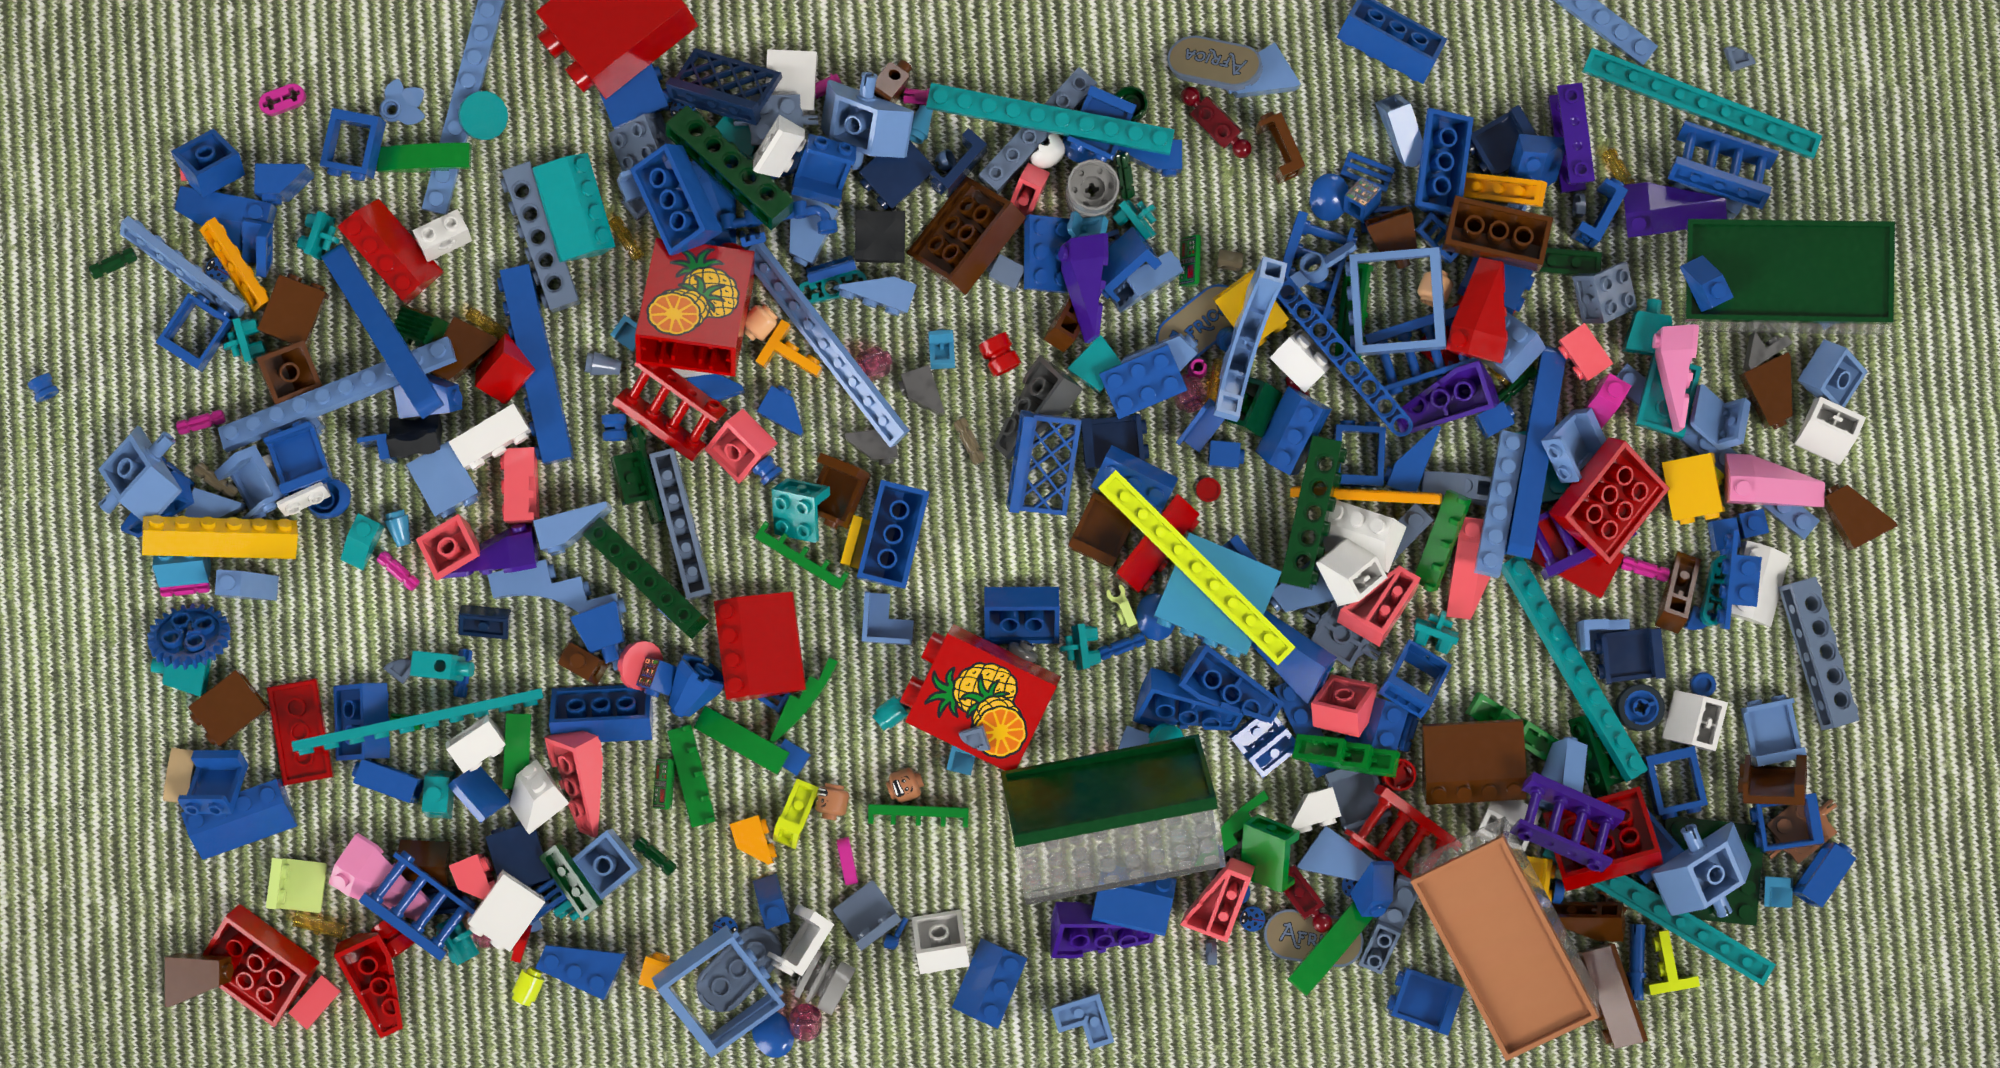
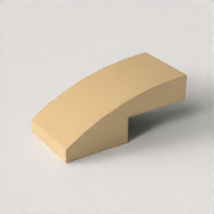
M171 748L163 801L179 803V795H187L195 769V764L191 759L194 750Z

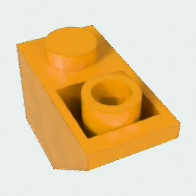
M760 815L729 824L737 849L768 865L774 863L773 858L777 857L773 842L768 843L766 834L770 833L766 819H761Z
M657 951L653 952V955H647L644 960L639 984L657 990L652 977L673 963V961L669 960L670 956Z

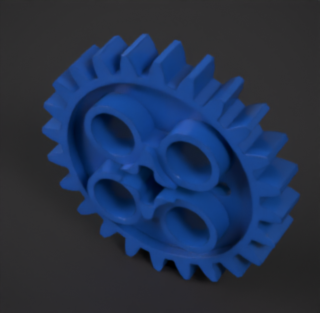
M194 603L188 609L181 605V610L179 611L171 608L172 614L170 615L163 612V619L156 618V625H150L151 632L147 633V642L152 657H156L158 663L163 661L165 667L172 663L174 669H177L179 665H183L184 670L189 665H193L196 669L200 662L206 666L207 659L215 661V654L223 655V648H227L229 646L228 640H231V631L226 616H222L220 610L215 612L213 606L206 610L204 604L199 608H195Z

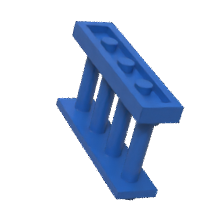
M1684 121L1676 139L1685 142L1682 157H1676L1669 171L1668 179L1763 209L1772 189L1771 186L1762 184L1765 169H1771L1779 151ZM1695 146L1709 150L1706 165L1692 161ZM1718 153L1732 158L1729 173L1715 168ZM1742 161L1756 165L1753 181L1739 176Z
M1298 211L1282 262L1287 263L1286 273L1290 277L1298 272L1295 271L1296 268L1291 267L1294 258L1299 259V257H1303L1307 253L1316 252L1299 244L1301 235L1311 234L1342 245L1348 242L1356 244L1358 236H1354L1356 228L1351 227L1346 236L1310 224L1311 221L1306 220L1308 213ZM1346 257L1331 266L1337 268L1332 282L1324 280L1320 283L1309 282L1306 284L1329 292L1325 306L1312 302L1326 320L1331 321L1335 311V306L1331 304ZM1288 295L1284 299L1289 300L1292 299L1294 296ZM1276 298L1277 303L1282 305L1281 302ZM1307 305L1298 307L1311 312L1310 307Z
M1460 305L1445 310V322L1449 329H1451ZM1434 313L1365 335L1368 345L1384 344L1394 338L1401 342H1409L1411 337H1413L1412 333L1420 330L1422 334L1425 333L1427 340H1434ZM1432 350L1430 352L1436 370L1422 374L1415 352H1407L1405 356L1412 378L1398 382L1390 355H1379L1388 385L1383 387L1391 396L1404 392L1403 387L1447 374L1458 366L1477 361L1478 359H1469L1467 356L1458 355L1459 363L1445 366L1441 350Z
M396 850L393 857L398 862L376 891H372L370 894L365 891L360 897L359 902L441 961L447 953V950L444 949L446 945L444 942L467 912L472 915L477 910L474 908L476 903L465 895L462 898L422 870L413 863L415 858L403 850L399 853ZM408 867L419 876L398 904L389 909L383 904V897L404 869ZM426 882L437 888L439 892L417 921H413L410 924L403 919L404 911ZM449 897L460 906L438 935L430 939L423 934L425 931L424 927L444 900Z

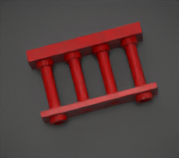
M635 363L634 365L642 370L632 389L630 390L626 387L616 396L612 405L693 462L706 447V444L700 440V437L709 422L713 421L716 423L728 409L671 368ZM650 377L662 385L652 404H649L639 396ZM670 391L682 399L671 419L660 411ZM690 406L702 413L692 433L679 425Z
M1378 784L1373 791L1379 796L1377 800L1379 803L1356 834L1349 829H1346L1344 832L1351 837L1348 842L1359 850L1363 847L1382 861H1392L1394 870L1410 879L1414 876L1406 871L1404 866L1425 837H1429L1430 834L1437 839L1435 842L1436 846L1415 876L1431 870L1444 851H1448L1450 848L1458 852L1463 843L1381 784ZM1393 806L1399 811L1396 814L1398 817L1375 848L1365 839L1386 809H1390ZM1412 820L1418 825L1416 827L1417 832L1396 862H1394L1385 855V852L1406 822L1409 823Z

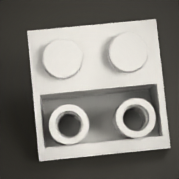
M1302 328L1290 336L1270 357L1304 392L1309 390L1334 365Z
M1819 397L1813 400L1794 445L1840 465L1855 443L1866 417L1823 397Z
M1344 539L1316 562L1338 606L1360 601L1388 578L1377 556L1349 539Z
M1674 690L1662 739L1695 746V748L1706 751H1716L1728 702Z
M488 715L445 743L446 750L463 773L468 770H476L482 765L484 759L489 756L495 757L503 751V746L506 745L502 730Z
M1326 787L1304 794L1287 826L1303 833L1313 830L1311 826L1313 824L1319 823L1323 827L1337 823L1336 818L1340 817L1341 813L1333 787Z
M1519 800L1491 801L1475 835L1491 841L1497 836L1504 834L1513 853L1521 857L1529 841L1519 839L1518 836L1510 833V829L1520 818L1525 819L1528 804ZM1540 810L1537 811L1534 825L1538 823L1542 813Z

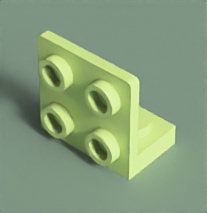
M279 857L272 858L266 908L320 913L323 904L327 863Z

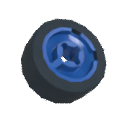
M1645 684L1629 686L1622 690L1616 699V716L1621 724L1629 730L1637 732L1651 730L1660 723L1664 716V699L1659 691L1652 686ZM1638 703L1643 704V712L1635 711Z

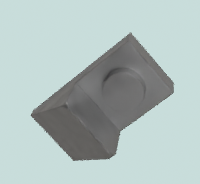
M1756 332L1750 334L1743 366L1745 372L1753 369L1792 344L1788 335L1781 339L1776 335L1765 342L1766 348Z

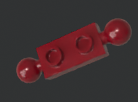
M1189 86L1182 90V102L1187 106L1195 107L1190 115L1223 149L1231 144L1233 154L1236 157L1246 158L1251 154V143L1246 139H1239L1237 137L1243 130L1209 96L1205 97L1202 101L1197 88Z
M1293 865L1289 868L1288 875L1295 878V884L1283 891V893L1304 921L1309 917L1313 918L1312 925L1317 932L1325 933L1329 931L1332 927V919L1328 914L1319 911L1325 904L1297 867Z

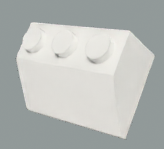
M513 403L449 441V444L462 466L467 470L471 468L473 471L485 464L484 460L493 455L495 458L507 451L505 447L513 442L517 445L528 439L527 434L532 431L521 410Z
M1336 500L1334 512H1329L1328 522H1331L1328 537L1324 536L1323 539L1325 552L1331 551L1344 539H1349L1376 555L1384 572L1388 573L1406 526L1394 518Z
M1747 540L1741 542L1742 547H1740L1738 555L1762 557L1757 607L1732 605L1731 617L1771 627L1780 596L1778 587L1783 584L1790 555L1775 548Z

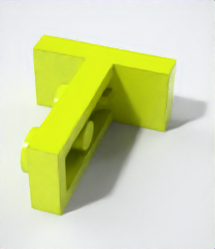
M796 779L783 812L775 825L773 841L796 849L819 787Z
M1669 930L1654 931L1655 937H1652L1654 951L1659 953L1660 962H1657V970L1659 976L1663 977L1664 981L1644 984L1646 994L1655 995L1699 987L1698 976L1691 975L1678 978Z

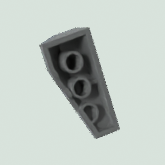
M1039 355L1025 374L1022 381L1025 384L1020 397H1015L1013 402L1016 405L1011 417L1006 418L994 445L1007 459L1014 456L1021 410L1031 411L1034 414L1061 416L1070 408L1083 390L1075 380L1041 355ZM1037 421L1036 432L1040 434L1050 424L1045 421Z

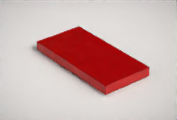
M1540 509V515L1546 512ZM1551 517L1538 523L1555 558L1558 557L1559 560L1568 557V550ZM1572 536L1577 547L1580 546L1582 550L1587 548ZM1535 541L1532 557L1528 560L1546 568V560ZM1619 552L1610 565L1598 556H1595L1557 576L1601 599L1625 555Z
M318 679L267 687L283 786L334 777L330 749L324 750V745L314 747V753L299 756V752H293L291 746L292 741L327 734Z

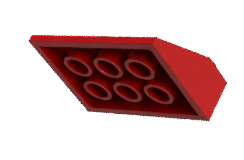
M1608 437L1580 472L1582 479L1578 482H1572L1548 513L1564 530L1610 565L1670 488L1625 440Z
M793 592L741 596L714 601L726 700L740 702L806 690Z
M1640 786L1596 798L1625 811L1624 820L1614 830H1609L1603 855L1613 858V861L1602 873L1592 871L1587 866L1554 852L1565 891L1663 865L1661 850ZM1566 809L1563 810L1557 835L1571 840L1577 818L1575 813ZM1552 811L1542 813L1547 829ZM1589 819L1586 820L1580 845L1594 850L1600 828L1598 823Z
M241 904L237 905L225 916L203 953L204 955L231 956V964L234 969L231 982L219 986V988L274 1028L291 1007L320 964L317 959Z

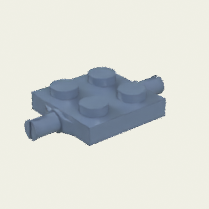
M800 94L771 95L760 112L761 120L757 126L736 119L733 120L734 126H749L751 145L760 146L779 115L803 128V125H818V114L803 115L800 105ZM750 96V100L757 102L761 96Z
M1334 600L1327 612L1322 616L1308 608L1307 613L1303 617L1316 624L1315 631L1310 640L1336 656V661L1351 669L1357 658L1363 653L1375 661L1378 659L1377 656H1380L1381 652L1369 645L1370 641L1337 623L1340 609L1344 607L1343 605L1338 606Z

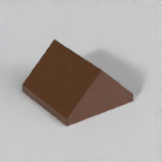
M400 840L399 853L403 850L415 858L414 864L448 887L450 841ZM408 867L401 873L407 881L414 882L419 876ZM426 882L422 889H430L435 887L430 883Z

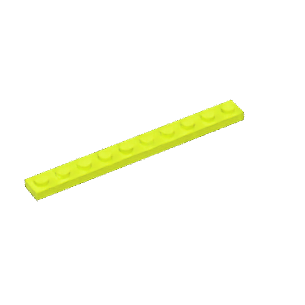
M1116 470L1098 487L1276 665H1279L1296 648Z

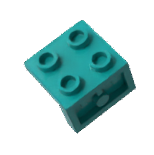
M786 478L771 489L774 534L782 536L783 533L789 535V538L816 543L819 541L817 505L830 496V487Z

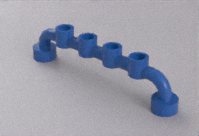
M804 200L793 202L792 213L784 219H802L810 215H818L821 218V221L817 223L818 234H832L838 231L837 221L831 220L829 212L824 207L819 205L807 206V201ZM749 210L744 211V217L736 219L733 213L720 215V221H718L724 232L742 227H757L763 224ZM710 240L706 243V245L717 246L716 241Z

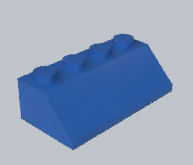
M1357 0L1336 37L1346 45L1361 50L1368 57L1375 58L1385 63L1387 67L1398 70L1407 75L1411 80L1424 84L1447 41V38L1376 0Z
M1427 108L1415 206L1424 213L1429 214V212H1432L1436 216L1449 218L1455 195L1463 197L1474 117Z
M665 143L630 169L669 255L673 256L704 245L723 232L683 145Z
M881 480L857 579L906 589L929 491Z
M626 685L552 688L549 716L550 733L554 735L585 731L597 735L601 742L652 740V696L645 694V690L640 691L628 688Z
M274 779L239 792L232 814L190 815L185 812L181 813L189 838L202 860L298 826L282 779Z

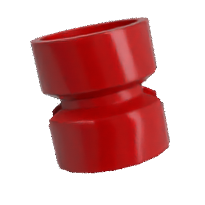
M1006 332L1000 333L978 345L983 358L989 359L987 366L993 378L1007 373L1022 364L1017 352L1010 349L1012 342Z
M1399 759L1396 777L1380 776L1383 785L1388 789L1404 791L1413 786L1417 774L1411 762L1406 759Z
M385 920L370 930L371 933H380L391 952L392 959L415 944V942Z

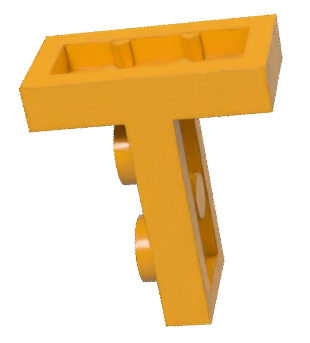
M781 319L755 360L756 364L766 369L774 354L777 353L818 378L822 372L818 359L809 354L804 357L798 353L799 348L789 341L785 344L782 343L790 331L791 325Z

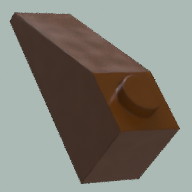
M1069 295L1043 339L1062 352H1065L1072 345L1081 331Z
M1677 551L1661 598L1655 626L1677 634L1680 632L1688 620L1701 559Z
M1562 902L1560 904H1547L1546 915L1549 921L1560 924L1562 928L1596 941H1624L1626 925L1623 902Z

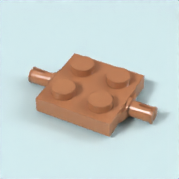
M1831 798L1819 807L1824 842L1837 833L1828 822L1826 816L1837 807L1836 803L1828 807L1834 802ZM1789 805L1765 825L1772 833L1775 844L1809 839L1803 805ZM1823 844L1784 849L1783 851L1799 864ZM1782 850L1774 851L1768 857L1772 860Z

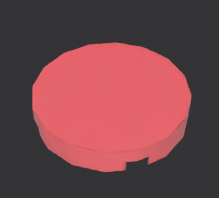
M638 640L633 644H628L621 652L617 666L621 675L620 679L628 688L640 691L645 690L636 684L646 657L663 661V655L655 644Z

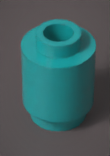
M893 695L875 709L877 712L872 716L883 731L888 728L892 729L908 716L907 710L910 707L900 703L901 696L897 699Z

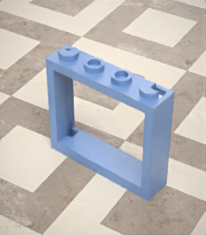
M1439 247L1349 255L1350 261L1345 262L1346 276H1351V286H1347L1348 301H1352L1353 311H1349V325H1354V335L1350 336L1351 349L1356 351L1357 356L1446 349L1447 336L1441 250ZM1430 257L1435 339L1364 345L1358 263Z
M727 925L652 977L658 992L711 1058L785 1006L780 996L784 993L777 982L772 984L769 981L771 975L764 965L759 967L755 963L758 959L750 948L745 950L742 946L745 942L736 930L732 933ZM730 944L768 994L709 1035L671 985Z

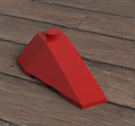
M1479 257L1451 325L1446 350L1457 355L1502 364L1508 342V331H1506L1505 325L1507 310L1504 306V262Z
M358 933L337 943L334 957L380 1039L403 1029L392 956L380 933Z

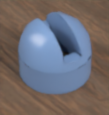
M949 149L941 151L935 158V162H939L938 168L946 171L956 165L955 156Z

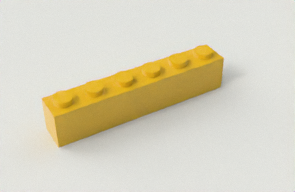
M160 515L143 516L142 555L296 559L298 540L297 520L239 519L236 517L213 518L208 516L203 518L186 516L162 517Z

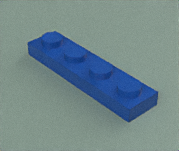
M1286 682L1273 688L1277 698L1284 702L1282 709L1296 737L1297 734L1324 736L1320 728L1313 727L1312 710L1309 704L1304 702ZM1309 763L1315 778L1336 769Z

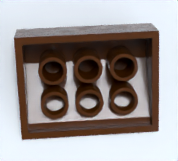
M966 176L906 254L948 285L966 295L1026 217L1012 202Z
M1523 719L1422 724V792L1426 805L1526 800V792L1522 791L1524 781L1527 779Z

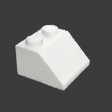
M779 115L754 154L753 171L778 178L783 171L787 173L794 162L791 159L796 151L800 152L807 141L805 139V129Z
M537 759L524 767L516 775L509 804L525 830L530 834L569 804L551 775Z
M961 909L911 917L920 974L970 966Z

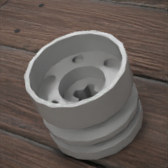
M1090 159L1080 162L1073 168L1068 177L1065 192L1068 208L1072 212L1077 211L1082 218L1107 215L1112 210L1119 192V179L1116 171L1109 164L1101 160ZM1088 189H1092V191L1095 193L1094 197H1091L1090 193H1087Z
M818 950L803 976H799L794 996L799 999L804 989L810 991L805 1002L809 1003L815 995L819 996L817 1008L832 1016L856 968L841 961L833 970L830 968L833 956L829 955L823 965L819 962L823 951Z

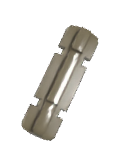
M961 418L955 421L954 427L957 433H960L959 437L967 453H970L972 463L978 465L985 461V456L982 450H979L980 446L972 430L968 429L969 424L967 420Z
M200 462L196 465L193 473L199 478H204L206 483L217 491L223 492L222 494L229 499H233L237 495V487L231 483L228 484L229 481L226 479L218 481L214 473L215 471L209 470V467L204 463Z

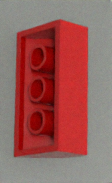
M380 199L356 210L338 226V229L405 304H409L444 273L434 260L426 261L417 241Z
M1179 494L1174 497L1161 514L1182 536L1186 531L1192 533L1199 524V521L1196 519L1199 513ZM1144 536L1114 576L1137 594L1141 589L1146 592L1154 582L1151 576L1156 570L1161 573L1169 560L1166 559L1167 556Z

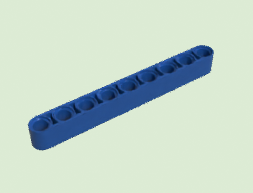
M341 243L321 256L421 418L424 419L444 406L443 401L346 247Z
M1285 273L1282 288L1285 286L1292 287L1295 291V296L1292 299L1286 300L1282 298L1279 292L1277 299L1395 436L1402 437L1408 435L1413 427L1410 417L1288 274ZM1307 305L1310 307L1311 315L1305 319L1300 318L1297 315V308L1299 306ZM1317 324H1323L1327 328V334L1322 338L1316 337L1313 333V327ZM1340 343L1343 347L1342 355L1338 357L1332 356L1329 352L1330 345ZM1352 361L1356 362L1360 369L1359 373L1354 376L1347 374L1345 371L1346 364ZM1368 380L1372 381L1376 386L1375 392L1371 395L1365 394L1361 387L1363 382ZM1383 399L1390 401L1392 404V409L1387 414H1383L1378 410V403ZM1399 418L1405 419L1408 423V428L1403 433L1397 432L1394 428V423Z
M1545 346L1546 349L1539 355L1538 375L1535 378L1525 446L1506 545V555L1531 559L1534 550L1549 457L1541 440L1555 428L1566 359L1558 348Z

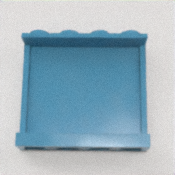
M1189 532L1186 540L1264 615L1282 572ZM1175 565L1153 617L1157 618L1156 623L1166 628H1170L1171 625L1180 628L1179 633L1193 638L1194 635L1204 638L1202 643L1213 648H1217V645L1227 648L1226 653L1234 657L1246 656L1252 640Z

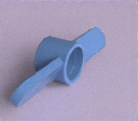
M1348 242L1324 258L1317 252L1307 253L1300 261L1301 270L1290 276V278L1299 288L1309 282L1320 283L1327 278L1329 267L1353 253L1357 246L1354 242ZM1321 264L1317 270L1308 272L1312 265ZM1285 286L1281 289L1280 294L1282 298H1285L1295 291L1292 287Z

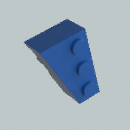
M549 944L545 946L535 969L605 1000L628 953Z

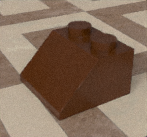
M304 340L255 356L263 380L275 405L322 386Z

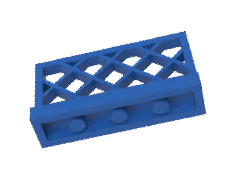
M1021 410L1006 500L1009 512L1019 513V511L1067 515L1081 419L1034 414L1031 411ZM1037 421L1048 422L1052 428L1040 437L1036 432ZM1065 424L1075 425L1073 434L1066 439L1058 431ZM1056 432L1062 442L1050 450L1044 440ZM1042 443L1048 452L1036 460L1032 455V449ZM1066 445L1070 450V457L1060 463L1054 453ZM1052 456L1058 466L1049 473H1046L1040 464ZM1038 467L1044 476L1032 484L1028 479V474ZM1062 469L1066 474V481L1057 487L1050 477ZM1048 480L1054 487V490L1042 497L1036 488ZM1034 490L1040 500L1034 505H1025V496ZM1058 493L1063 499L1061 508L1050 507L1046 501Z

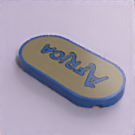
M1215 284L1202 290L1162 322L1156 333V343L1180 333L1184 336L1188 334L1198 343L1196 347L1199 349L1198 353L1189 363L1201 356L1216 344V336L1221 329L1233 327L1213 299L1229 286Z

